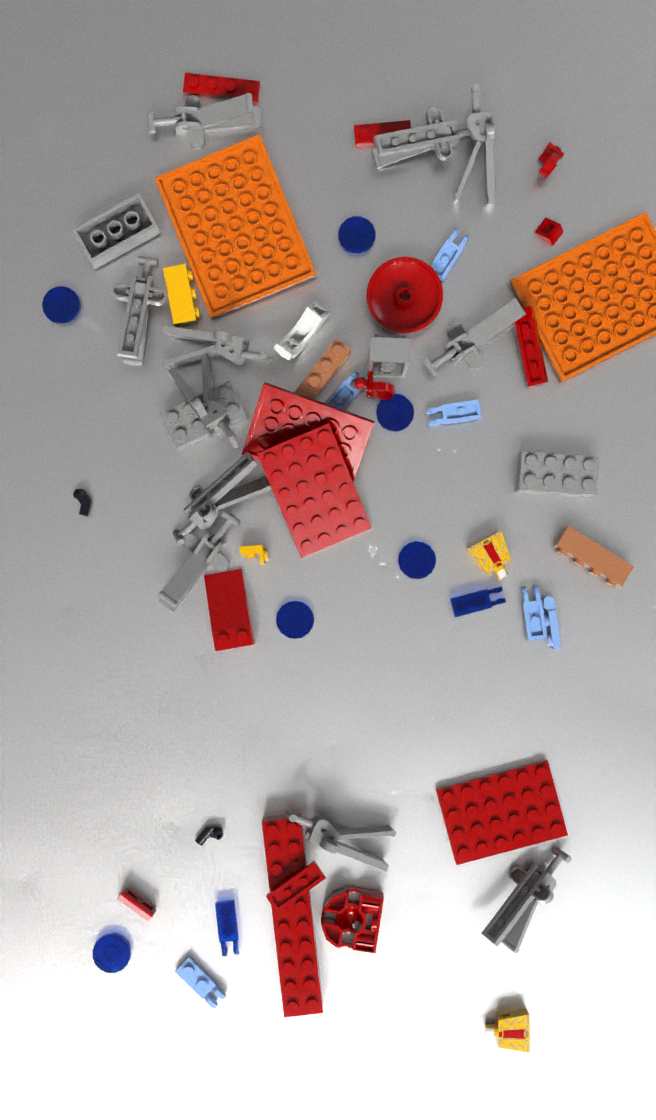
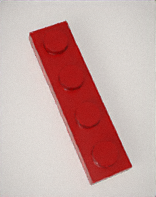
M185 73L184 94L231 99L251 93L252 102L258 103L260 81Z
M533 306L523 308L526 315L516 321L515 326L528 386L548 382L535 314Z

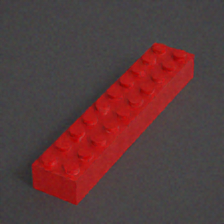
M285 815L263 817L262 819L270 892L307 866L303 826L297 822H291ZM309 890L278 913L271 905L284 1018L323 1013L321 981Z

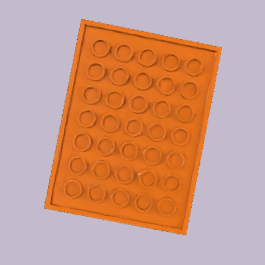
M260 134L155 177L211 319L317 276Z
M646 212L509 281L522 308L533 306L540 343L561 383L656 335V230Z

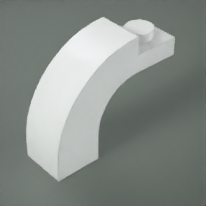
M314 301L306 308L294 328L277 342L273 349L288 361L291 358L294 359L315 336L330 312L317 301Z

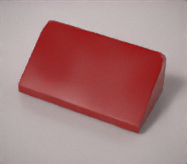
M125 888L118 897L120 902L146 921H149L156 912L154 907L128 888Z

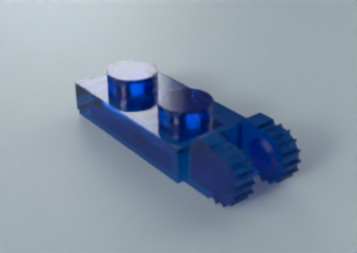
M502 586L451 598L450 602L454 617L505 603V598L491 601L489 594L503 591Z
M235 900L215 902L222 956H227L228 947L226 942L233 941L234 954L239 955V933Z

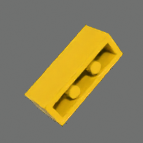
M186 264L163 268L174 326L180 328L198 324L197 318H200L198 306L195 307L194 299H197L195 288H191L190 281H193L191 269H188Z

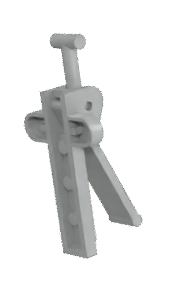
M476 83L471 88L472 114L466 121V127L475 145L457 191L454 194V199L458 200L461 198L466 180L480 145L483 143L487 204H494L496 202L493 146L495 127L492 112H480V85Z
M251 93L202 108L200 99L192 95L186 99L185 106L174 108V117L155 118L154 112L147 113L149 133H156V126L175 125L177 135L188 134L190 146L194 150H200L204 147V133L262 127L260 106L253 107Z
M431 107L425 115L427 125L374 136L376 148L372 149L376 168L380 169L431 149L435 150L439 160L446 161L451 157L453 153L452 147L456 145L459 139L470 136L468 129L456 130L455 120L444 121L441 110L438 107Z
M139 256L138 264H144L141 278L137 277V274H133L131 284L117 283L113 286L112 292L117 300L127 301L117 355L124 357L123 363L142 366L150 305H163L166 302V294L162 289L154 288L153 279L149 276L151 266H158V259Z
M514 298L468 332L464 330L460 323L453 322L447 328V334L451 341L445 345V353L433 361L429 357L424 358L422 361L432 377L439 373L436 367L450 358L453 365L464 359L470 369L478 370L483 365V358L478 349L515 327V322L525 316L526 313L518 300Z
M163 325L162 332L168 336L216 344L169 360H163L162 365L168 369L200 361L203 354H206L208 358L220 354L237 365L243 364L246 358L271 363L273 360L272 356L266 352L248 351L250 341L244 340V337L232 336L227 332L217 330L212 333Z
M201 355L203 403H201L197 396L195 397L179 372L174 367L169 369L168 372L174 383L200 419L208 435L213 437L223 431L232 447L238 448L240 444L235 433L229 427L231 420L226 415L225 407L213 401V367L207 355Z
M248 451L205 490L200 485H197L190 491L189 496L192 502L184 510L189 514L188 518L191 522L181 531L178 529L173 531V536L179 546L185 543L183 538L196 526L202 530L209 529L218 515V510L272 490L265 476L233 488L257 465Z
M224 510L221 514L225 520L214 535L211 532H207L202 540L193 534H188L184 537V546L193 554L158 595L161 598L159 602L174 613L209 566L219 572L228 570L230 566L229 560L219 553L226 543L220 539L231 524L237 527L241 521L227 510Z
M291 810L285 812V816L291 822H297L308 827L304 837L308 838V841L319 845L330 853L336 854L338 852L387 872L389 865L384 860L337 840L384 836L394 837L396 831L390 826L336 830L321 815L308 819L293 813Z
M554 847L552 853L556 857L545 871L535 863L528 872L519 866L513 867L509 872V877L517 886L481 934L497 947L500 943H503L512 952L518 953L538 901L548 904L553 900L554 894L552 891L556 886V880L551 875L562 860L569 863L571 856L558 847Z

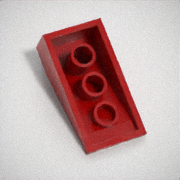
M242 569L204 575L215 651L254 645L255 641Z

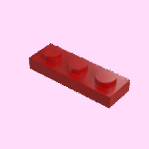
M410 120L354 125L355 147L375 145L373 139L375 135L410 129Z
M314 860L269 892L266 898L278 913L326 879V876Z

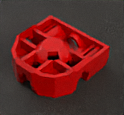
M348 886L333 892L322 907L321 926L326 940L337 948L346 946L356 951L376 953L384 901L383 892ZM349 892L360 893L358 905L348 903ZM325 912L336 913L335 920L325 919ZM365 914L372 915L370 929H365ZM358 921L360 923L358 927L353 928L352 924ZM343 932L353 934V941H342Z

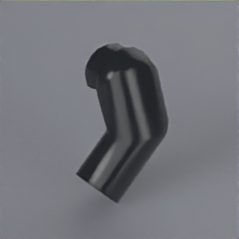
M76 489L73 492V497L77 498L81 504L79 515L88 517L92 500L84 489Z
M207 826L195 841L200 846H203L208 838L220 840L223 837V830L218 826Z

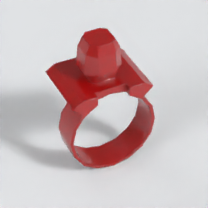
M549 142L538 158L544 164L538 173L543 179L550 175L557 166L558 160H561L564 156L560 147L554 146Z
M372 371L368 372V379H365V377L355 378V388L360 390L367 389L366 397L391 399L394 397V385L387 382H373Z

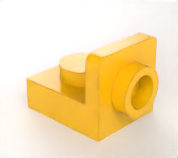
M264 545L240 546V554H245V558L256 557V553H259L260 564H265V560H268V550L264 549Z

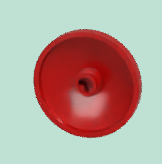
M413 257L393 258L380 265L371 276L366 293L367 306L372 318L385 330L400 335L414 334L427 328L438 316L443 302L442 283L434 269L424 261Z

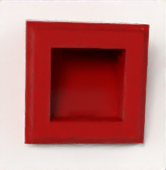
M545 218L534 233L548 244L554 246L563 234V228L560 223Z

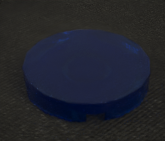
M353 216L346 219L338 231V241L345 252L352 255L364 254L373 247L376 239V231L373 224L361 216Z
M59 286L52 288L46 293L43 298L42 307L44 314L50 321L55 324L66 325L75 321L79 316L81 302L78 295L72 289Z
M394 394V397L391 399H382L377 405V421L387 431H403L413 420V405L401 394Z
M414 541L408 543L399 553V568L409 578H425L432 573L435 567V552L424 542Z
M291 601L281 606L277 612L276 623L283 635L288 638L297 639L307 635L313 628L314 616L310 607L305 603Z
M118 933L102 935L96 941L93 948L92 957L95 965L106 973H116L123 970L128 965L132 954L129 941Z

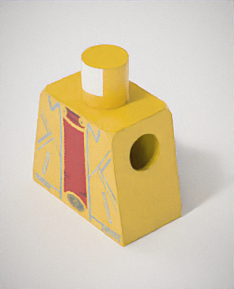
M501 531L467 548L468 553L485 574L494 571L498 580L509 575L504 564L511 561Z
M523 1008L497 1013L496 1024H485V1036L496 1037L499 1048L530 1053V1015L527 1009Z

